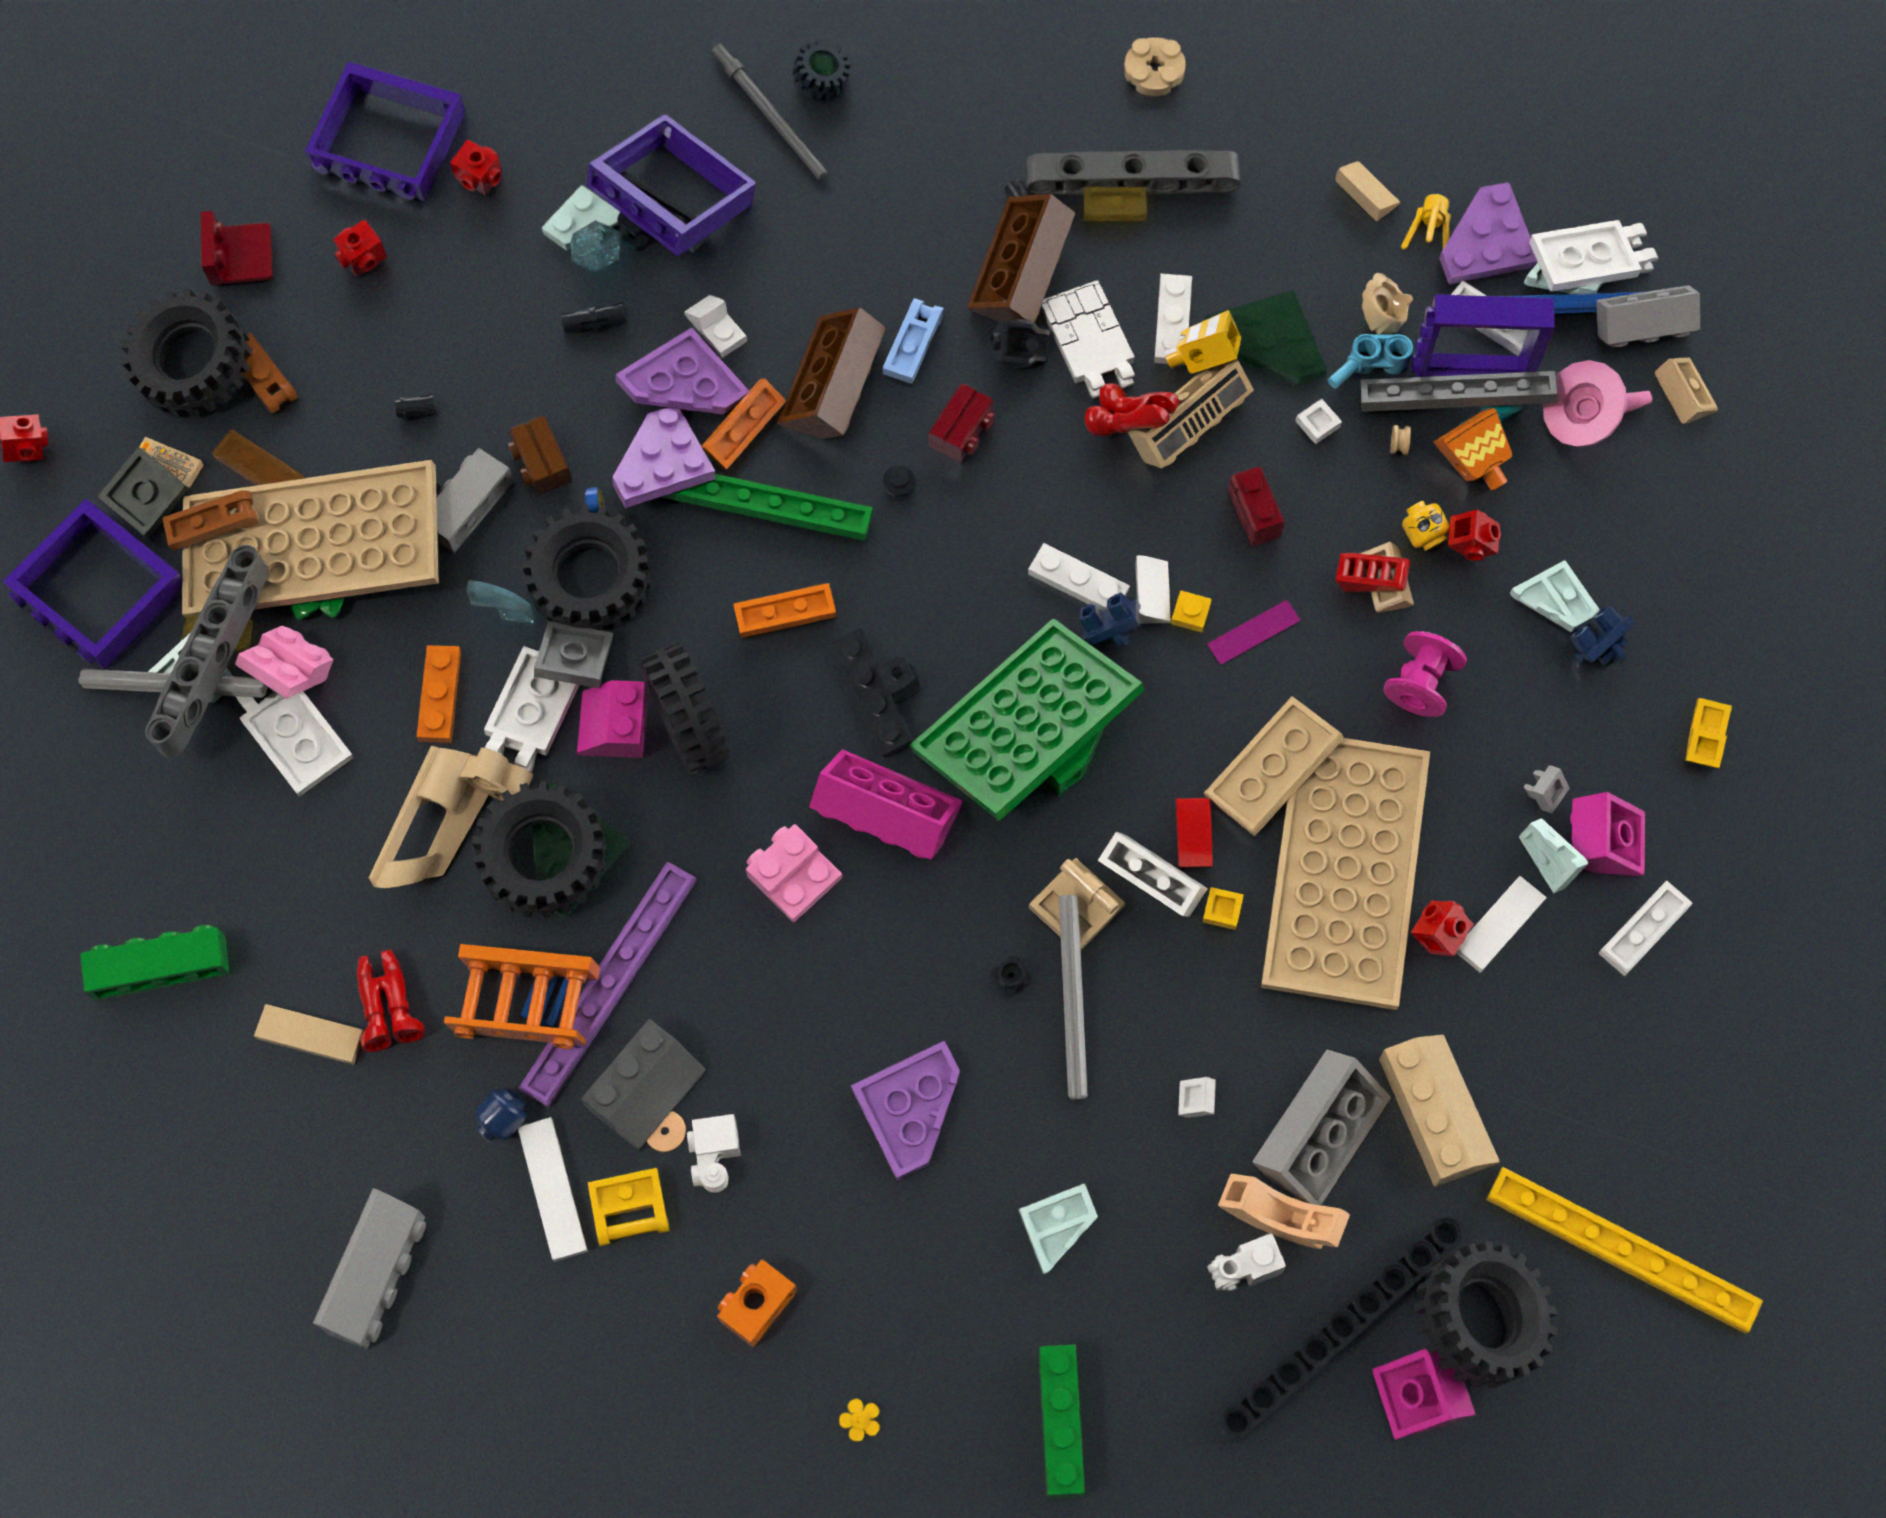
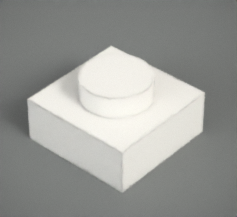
M1320 399L1296 417V423L1315 444L1339 429L1342 423L1323 399Z
M1202 1077L1180 1081L1178 1115L1190 1118L1214 1114L1216 1080Z

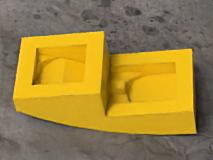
M1703 698L1697 699L1685 761L1717 769L1720 768L1727 739L1725 734L1732 709L1731 705Z

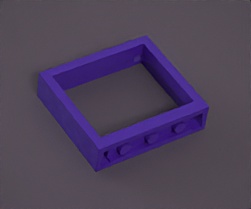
M348 61L306 147L305 153L311 168L321 174L330 173L340 176L350 183L360 182L369 185L377 191L387 190L397 193L408 200L417 199L425 202L466 113L462 96L455 92ZM357 91L444 116L416 179L328 153Z
M664 114L590 162L586 186L679 256L750 207L753 202L756 182ZM660 146H663L728 196L688 224H684L619 173Z
M1435 294L1432 306L1426 307L1425 323H1421L1420 338L1416 340L1415 354H1412L1411 357L1412 372H1416V377L1537 372L1555 328L1554 298ZM1441 327L1528 330L1519 356L1433 353Z
M85 499L3 580V583L10 590L7 596L21 609L25 605L32 610L30 615L41 626L45 628L48 624L55 629L53 634L63 644L69 646L73 643L79 648L76 653L86 663L92 664L95 661L104 670L182 591V577L179 572L88 499ZM90 525L159 579L96 644L27 589Z

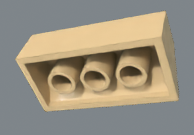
M1444 1035L1416 1037L1384 1049L1379 1061L1434 1187L1500 1162Z

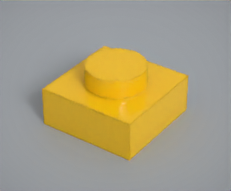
M1180 590L1171 624L1202 633L1212 599Z
M1210 887L1202 922L1236 930L1244 895Z

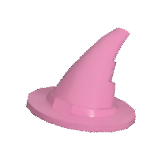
M1591 360L1576 362L1556 375L1557 403L1543 404V417L1550 433L1560 442L1576 447L1591 446L1609 437L1621 423L1625 413L1652 403V396L1650 391L1626 393V388L1619 374L1607 364Z

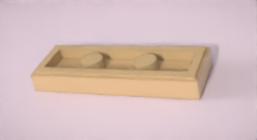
M265 1004L254 1037L258 1040L354 1065L364 1031Z

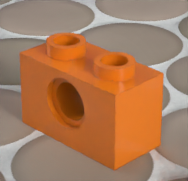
M763 1259L760 1260L757 1266L752 1263L744 1271L740 1278L743 1284L735 1294L729 1292L717 1308L721 1311L717 1316L719 1321L753 1348L797 1292L794 1283ZM753 1293H759L764 1296L763 1305L755 1310L747 1308L745 1306L747 1297Z

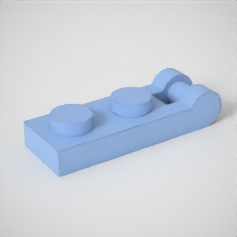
M913 299L883 366L884 375L913 384L935 331L942 321L944 308L936 305L932 308L924 305V301ZM919 317H922L928 320L927 322H923L917 319H919Z

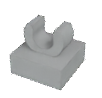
M1549 765L1545 772L1541 770L1534 771L1533 775L1537 781L1535 786L1525 784L1524 788L1529 797L1536 799L1541 810L1552 814L1570 788L1561 769Z

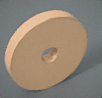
M671 1111L647 1139V1143L653 1149L660 1152L675 1150L683 1143L686 1136V1126L683 1119L677 1113ZM664 1127L669 1129V1133L666 1135L661 1133Z

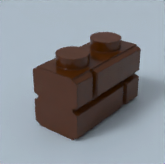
M540 416L530 420L527 424L523 423L510 429L512 442L507 444L514 460L521 459L524 468L519 470L527 487L533 485L536 493L541 495L553 490L554 487L558 488L573 480L570 469L545 416Z

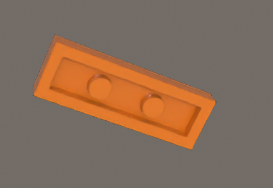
M765 378L760 379L701 446L703 451L721 470H727L786 400Z
M829 583L733 604L741 638L837 617Z
M427 645L417 728V739L419 742L452 743L462 653L460 646Z

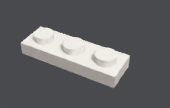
M1161 274L1154 363L1168 364L1165 350L1178 346L1181 332L1189 328L1192 276Z
M1043 543L1028 569L1029 575L1089 605H1096L1101 611L1108 610L1107 600L1111 596L1120 592L1127 596L1130 585Z

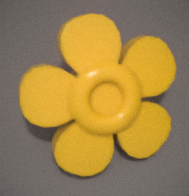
M851 1400L848 1403V1410L852 1415L842 1413L839 1417L840 1426L842 1428L851 1427L849 1438L853 1441H861L864 1437V1431L870 1436L876 1435L880 1429L879 1423L870 1419L878 1416V1407L874 1403H869L863 1409L861 1400Z

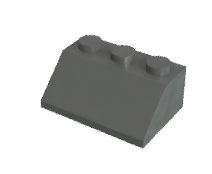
M649 1019L581 1099L590 1112L640 1150L668 1114L674 1110L705 1073L706 1069L674 1037Z

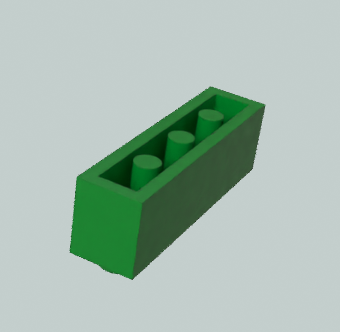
M212 925L197 926L193 928V931L181 934L175 931L160 934L159 938L150 940L133 938L127 940L124 945L113 947L106 944L92 947L91 951L80 953L84 992L93 1001L230 975L225 936L218 927Z
M1076 1345L1039 1346L1047 1499L1083 1498L1085 1489Z

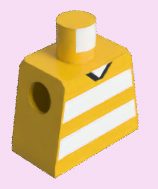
M1225 311L1183 330L1178 346L1165 350V357L1170 368L1185 363L1190 373H1196L1237 359L1241 336L1230 311Z

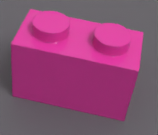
M611 680L601 684L600 688L593 687L582 692L577 755L644 758L649 701L645 682Z
M1609 792L1573 799L1570 816L1572 824L1571 846L1588 861L1584 869L1594 873L1643 876L1645 862V811Z
M1425 1348L1372 1369L1395 1440L1446 1426L1475 1415L1465 1382H1458L1453 1379L1455 1374L1453 1368L1450 1367L1442 1370L1437 1365L1441 1357L1436 1351L1429 1354Z

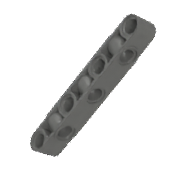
M1179 150L1038 153L1029 156L1026 160L1027 190L1035 195L1231 192L1240 186L1239 156L1232 151ZM1072 172L1075 173V175H1068L1066 173Z
M250 545L239 546L231 553L202 608L146 726L145 734L147 739L164 757H176L186 748L196 725L200 722L268 578L269 567L257 550Z

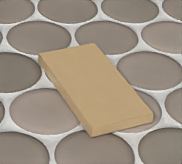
M1292 696L1204 792L1206 798H1210L1213 804L1252 835L1256 836L1344 739L1343 735Z

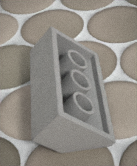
M1327 1049L1252 1163L1271 1182L1298 1200L1321 1206L1391 1097L1356 1058Z
M372 1189L313 1322L328 1335L364 1349H368L370 1342L374 1343L377 1340L382 1329V1322H380L385 1308L389 1309L395 1300L397 1289L394 1287L399 1275H405L411 1263L412 1257L409 1253L414 1241L419 1242L425 1231L426 1222H423L425 1216L418 1209L380 1190Z

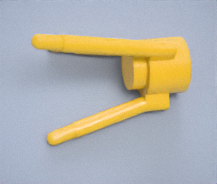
M1431 194L1425 198L1423 207L1417 209L1416 217L1401 245L1402 249L1408 247L1422 220L1428 226L1426 242L1428 243L1432 241L1435 227H1439L1442 224L1444 249L1450 239L1449 224L1451 220V214L1448 213L1449 200L1439 194Z

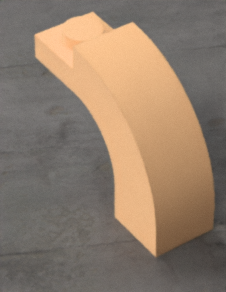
M1230 1174L1218 1204L1219 1207L1258 1229L1270 1234L1272 1233L1282 1239L1317 1249H1322L1323 1245L1338 1248L1350 1216L1341 1208L1305 1203L1272 1189L1256 1177Z

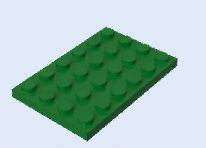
M1053 618L912 742L910 746L917 756L1000 821L1145 690L1141 681Z

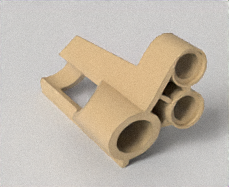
M431 746L371 871L369 879L373 886L377 888H391L413 884L425 878L443 876L488 796L503 801L501 793L506 790L511 795L520 792V784L527 783L529 786L533 774L518 765L509 763L505 756L488 748H481L476 756L461 751ZM428 802H434L444 807L446 815L427 855L410 860L393 861L417 810Z

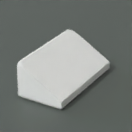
M1137 555L1135 563L1137 600L1141 605V609L1138 612L1140 624L1170 623L1168 561Z

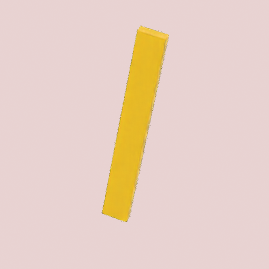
M1502 1167L1486 1199L1745 1334L1750 1332L1763 1300L1528 1179Z

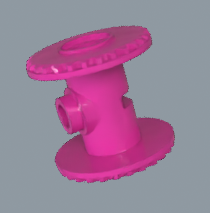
M1424 631L1411 632L1405 637L1403 644L1415 660H1411L1402 666L1401 678H1391L1385 682L1384 694L1387 695L1391 702L1408 712L1426 717H1439L1445 713L1447 703L1435 691L1438 679L1441 678L1444 670L1459 671L1463 669L1466 665L1467 657L1459 646L1442 636Z

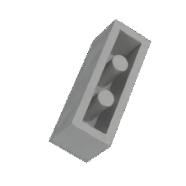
M1689 285L1596 300L1598 337L1611 347L1626 346L1628 341L1634 340L1654 342L1659 340V336L1665 335L1685 337L1690 334V331L1701 330L1700 293Z
M480 448L473 455H469L464 459L459 472L453 479H449L443 484L437 497V538L439 544L453 553L457 551L514 482L509 467Z

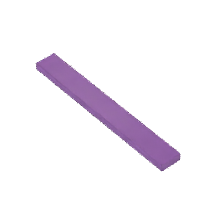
M668 861L666 862L599 964L598 980H589L580 993L573 1030H577L586 1039L585 1046L573 1045V1049L566 1050L556 1048L552 1045L553 1043L548 1042L518 1089L522 1093L547 1108L551 1106L697 882L696 877Z

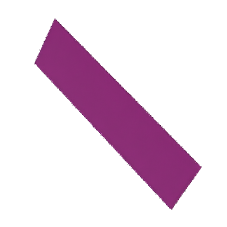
M1285 600L1209 642L1207 645L1220 665L1301 620L1289 602Z

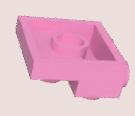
M280 626L262 634L259 645L239 653L235 665L288 699L326 681L334 659L329 656V653L324 648L305 641L300 632Z
M796 824L790 829L786 826L780 828L771 839L773 844L765 852L762 849L756 850L748 858L747 864L749 866L746 868L747 877L793 923L843 878L842 873L819 851L818 846Z

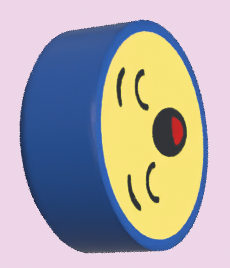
M600 487L587 488L585 492V502L589 506L591 513H598L600 506L605 507L604 496Z

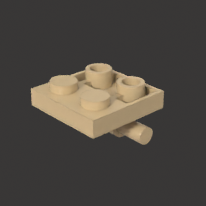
M1075 858L1073 861L1067 859L1060 867L1062 872L1029 904V909L1061 937L1059 897L1062 895H1076L1078 898L1081 951L1125 907V902Z

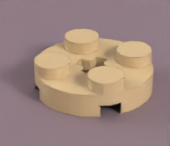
M1140 38L1133 42L1132 48L1126 54L1124 65L1125 77L1128 82L1131 81L1136 86V90L1141 94L1162 96L1170 93L1171 88L1177 84L1179 86L1183 81L1186 66L1185 57L1181 52L1179 43L1174 40ZM1159 63L1161 66L1158 67V71H1152V67L1148 66V64Z

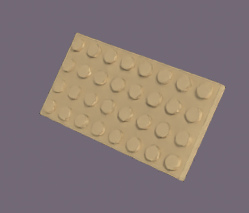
M432 460L183 496V510L241 490H247L252 493L254 503L251 507L252 510L256 511L258 524L253 527L238 528L183 547L182 615L187 619L199 617L231 553L242 545L254 547L269 567L268 578L258 597L254 610L439 583L436 465ZM238 508L230 510L231 515L239 512Z
M1344 738L1287 800L1261 988L1393 1010L1398 1009L1430 751Z

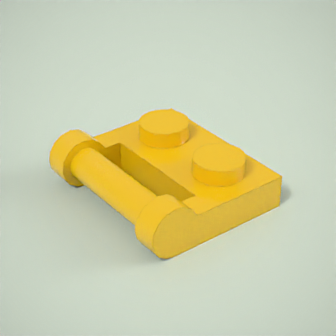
M657 1168L588 1182L599 1246L611 1244L610 1240L658 1230V1233L669 1231ZM651 1207L654 1208L655 1217L607 1226L606 1217Z

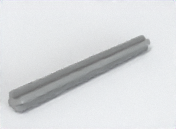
M83 669L80 671L78 679L79 684L83 688L162 692L171 673ZM222 676L213 695L262 698L266 695L268 686L254 677Z
M1062 895L1059 897L1068 1096L1070 1099L1078 1100L1085 1099L1088 1096L1079 910L1076 895Z

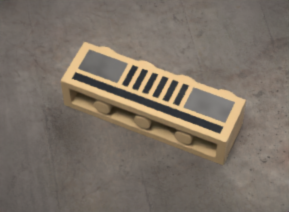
M1236 359L1202 370L1175 393L1179 398V405L1174 413L1169 414L1170 420L1167 424L1158 429L1139 428L1130 430L1128 434L1144 463L1163 468L1173 463L1176 456L1184 449L1194 445L1199 440V437L1209 428L1219 424L1222 417L1230 410L1240 406L1254 389L1241 364Z

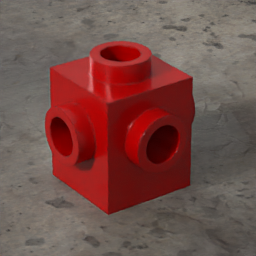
M468 139L450 162L455 179L460 181L470 191L476 190L486 195L502 178L503 171L498 154L493 149L487 146L481 147Z
M365 219L353 227L344 229L337 237L333 238L338 250L334 253L337 261L343 269L349 267L355 276L372 270L377 263L387 258L382 241Z
M39 415L0 417L3 463L43 460L42 447L49 446L47 427H40Z
M1477 509L1450 516L1448 546L1471 561H1480L1487 556L1498 554L1501 536L1500 524Z
M1431 900L1429 905L1423 910L1422 916L1411 933L1430 954L1454 956L1474 924L1464 914V908L1454 901L1442 902Z

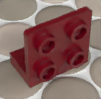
M213 211L200 212L201 267L210 285L262 281L273 278L272 227L270 223L224 226L222 222H218Z

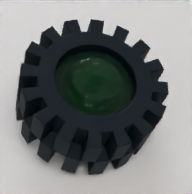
M817 40L815 45L813 41L808 42L807 46L803 45L800 52H798L792 70L794 83H799L798 89L800 91L806 89L805 95L811 97L812 93L816 94V100H821L822 95L825 96V100L831 99L832 94L834 97L838 96L840 91H843L850 74L851 64L850 61H846L848 55L846 52L840 54L842 48L838 45L835 49L832 48L833 42L827 41L826 45H823L822 40Z

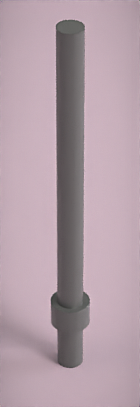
M722 44L716 45L712 52L724 65L725 73L731 80L738 82L819 181L825 179L828 175L826 169L745 73L746 68L737 58H733Z

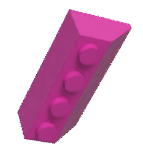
M842 749L820 772L809 808L818 811L823 817L837 819L849 824L856 831L867 832L877 836L886 844L898 845L907 849L916 857L932 860L942 847L963 800Z

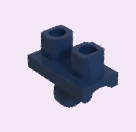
M1121 592L1107 600L1108 610L1100 613L1096 605L1093 604L1081 608L1080 621L1083 626V640L1090 645L1103 640L1105 643L1114 640L1119 647L1128 644L1127 635L1135 632V628L1140 626L1138 614L1139 609H1141L1140 603L1137 599L1129 601Z
M1606 606L1593 616L1595 622L1602 629L1595 635L1588 626H1583L1570 636L1578 650L1573 656L1579 663H1582L1585 659L1594 662L1598 658L1603 665H1606L1610 660L1620 664L1626 659L1623 648L1628 644V641L1621 636L1635 622L1630 616L1621 617L1611 606Z

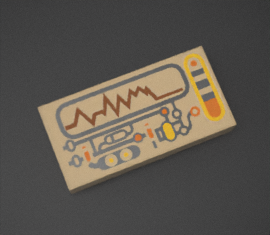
M147 437L144 438L139 446L189 488L203 467L200 459Z

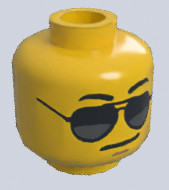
M1420 501L1406 510L1409 515L1402 521V527L1415 548L1423 547L1427 551L1448 539L1446 534L1449 532L1450 524L1438 504L1426 505L1424 501Z

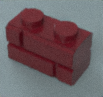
M963 383L960 384L928 433V444L930 447L942 454L945 453L948 457L959 463L963 461L967 454L973 455L980 442L979 434L983 429L988 431L995 420L996 413H994V401L992 398L976 392L975 389Z
M1255 467L1231 476L1228 494L1244 530L1247 531L1246 535L1251 546H1257L1281 537L1285 521L1261 467Z

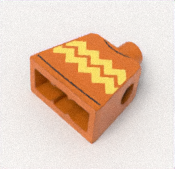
M1495 408L1481 411L1433 441L1466 481L1476 480L1482 476L1490 490H1494L1508 481L1499 465L1512 457V451Z

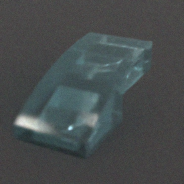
M468 580L467 595L472 605L497 607L502 620L534 623L535 616L532 607L522 597L493 584Z

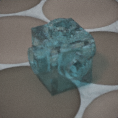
M597 220L572 234L570 243L572 247L571 261L583 266L588 271L594 272L619 259L620 231Z

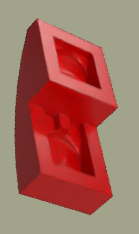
M1176 798L1178 867L1213 866L1210 798Z

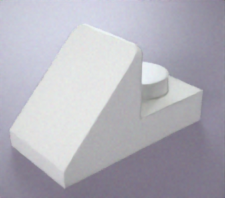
M709 295L684 312L685 316L721 359L747 342L746 335L727 314L726 303L722 299Z

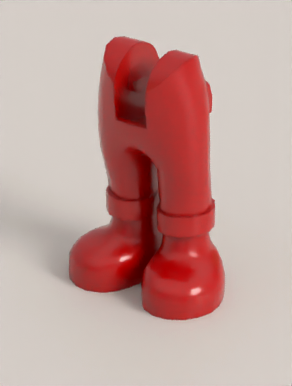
M1105 384L1099 392L1101 406H1092L1087 409L1085 425L1092 435L1098 437L1110 436L1116 432L1127 433L1130 430L1139 428L1158 429L1169 422V414L1176 411L1179 405V398L1175 393L1151 392L1139 397H1126L1123 389L1117 384Z
M391 949L381 951L385 975L374 978V969L369 956L366 955L358 958L357 984L364 1008L365 1021L368 1022L360 1042L362 1049L366 1052L382 1051L391 1045V1036L384 1019L385 1010L381 999V992L385 991L388 1011L392 1018V1030L395 1040L400 1043H413L421 1040L426 1034L423 1023L411 1017L408 1013L410 1008L406 999V985L402 968Z

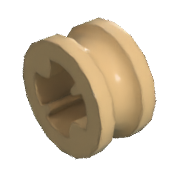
M1398 425L1393 426L1391 454L1401 451L1403 455H1408L1411 436L1410 426H1406L1405 429H1400Z

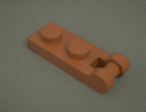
M249 332L250 340L245 343L252 349V356L244 357V360L250 366L248 373L241 372L240 374L268 411L273 414L280 409L279 406L287 400L292 402L298 398V395L251 332ZM277 388L280 389L278 392L274 393L273 395H270V394H269V393L273 392L274 390H276Z
M241 490L163 517L168 546L175 551L238 528L255 526L258 524L256 511L252 510L251 507L254 503L252 493L247 490ZM238 508L239 512L231 515L230 510Z

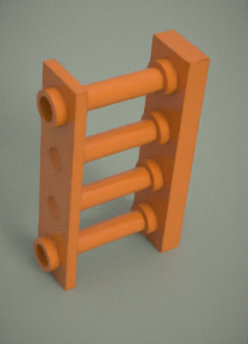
M460 944L458 958L470 970L461 1018L445 1016L444 1024L454 1032L455 1036L464 1039H474L475 1035L549 1042L553 1043L552 1045L556 1048L566 1050L573 1049V1045L585 1046L586 1039L577 1030H573L582 983H586V979L598 980L600 966L592 957ZM488 969L500 970L503 976L494 1020H476L475 1014L484 973H488ZM521 973H530L536 977L526 1025L507 1023L516 977H519ZM553 976L566 977L565 979L568 980L559 1028L540 1026L549 980H552Z

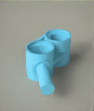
M1362 334L1354 340L1351 353L1347 357V362L1328 379V383L1336 389L1354 372L1368 374L1374 371L1375 368H1383L1389 374H1401L1408 368L1413 344L1408 337L1400 334ZM1359 352H1367L1371 356H1363ZM1397 352L1400 353L1402 356L1397 357L1392 355L1391 353Z

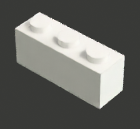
M1116 832L1098 861L1182 916H1191L1208 889L1123 833Z

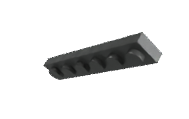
M1555 371L1361 380L1362 412L1557 403Z

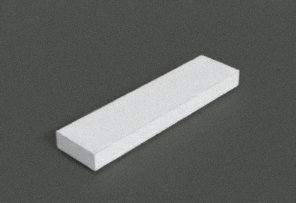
M550 1117L520 1126L518 1131L553 1262L588 1252L553 1119Z

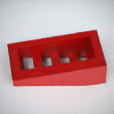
M1341 553L1336 582L1344 592L1405 591L1411 561L1407 558ZM1365 569H1368L1367 577H1363ZM1378 569H1382L1380 579H1377ZM1391 569H1396L1394 580H1389Z

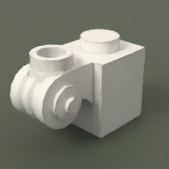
M734 1114L692 1120L693 1131L687 1132L689 1151L696 1152L698 1165L691 1166L694 1187L703 1186L711 1193L721 1192L727 1187L729 1183L727 1171L718 1162L723 1158L741 1156Z
M1272 1233L1240 1245L1232 1256H1223L1222 1254L1215 1257L1216 1260L1207 1266L1209 1272L1213 1275L1212 1279L1215 1280L1216 1289L1223 1291L1236 1289V1284L1245 1278L1249 1287L1282 1274L1286 1267Z

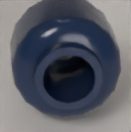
M509 1088L492 1090L475 1110V1118L479 1123L477 1130L491 1141L496 1137L508 1140L527 1118V1113L524 1109L526 1102Z

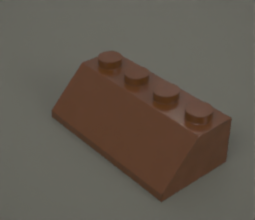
M1052 194L1008 197L967 309L998 321L1026 319L1035 323L1045 293L1050 285L1054 269L1060 258L1067 234L1070 231L1075 212Z
M860 307L819 316L777 423L782 427L822 439L843 436L850 426V418L855 405L860 400L862 387L871 372V364L881 346V339L886 327Z

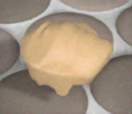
M1376 273L1373 276V280L1366 284V289L1362 294V310L1370 330L1375 331L1377 335L1397 333L1400 327L1407 321L1409 305L1413 301L1412 295L1403 294L1399 290L1398 285L1383 273Z

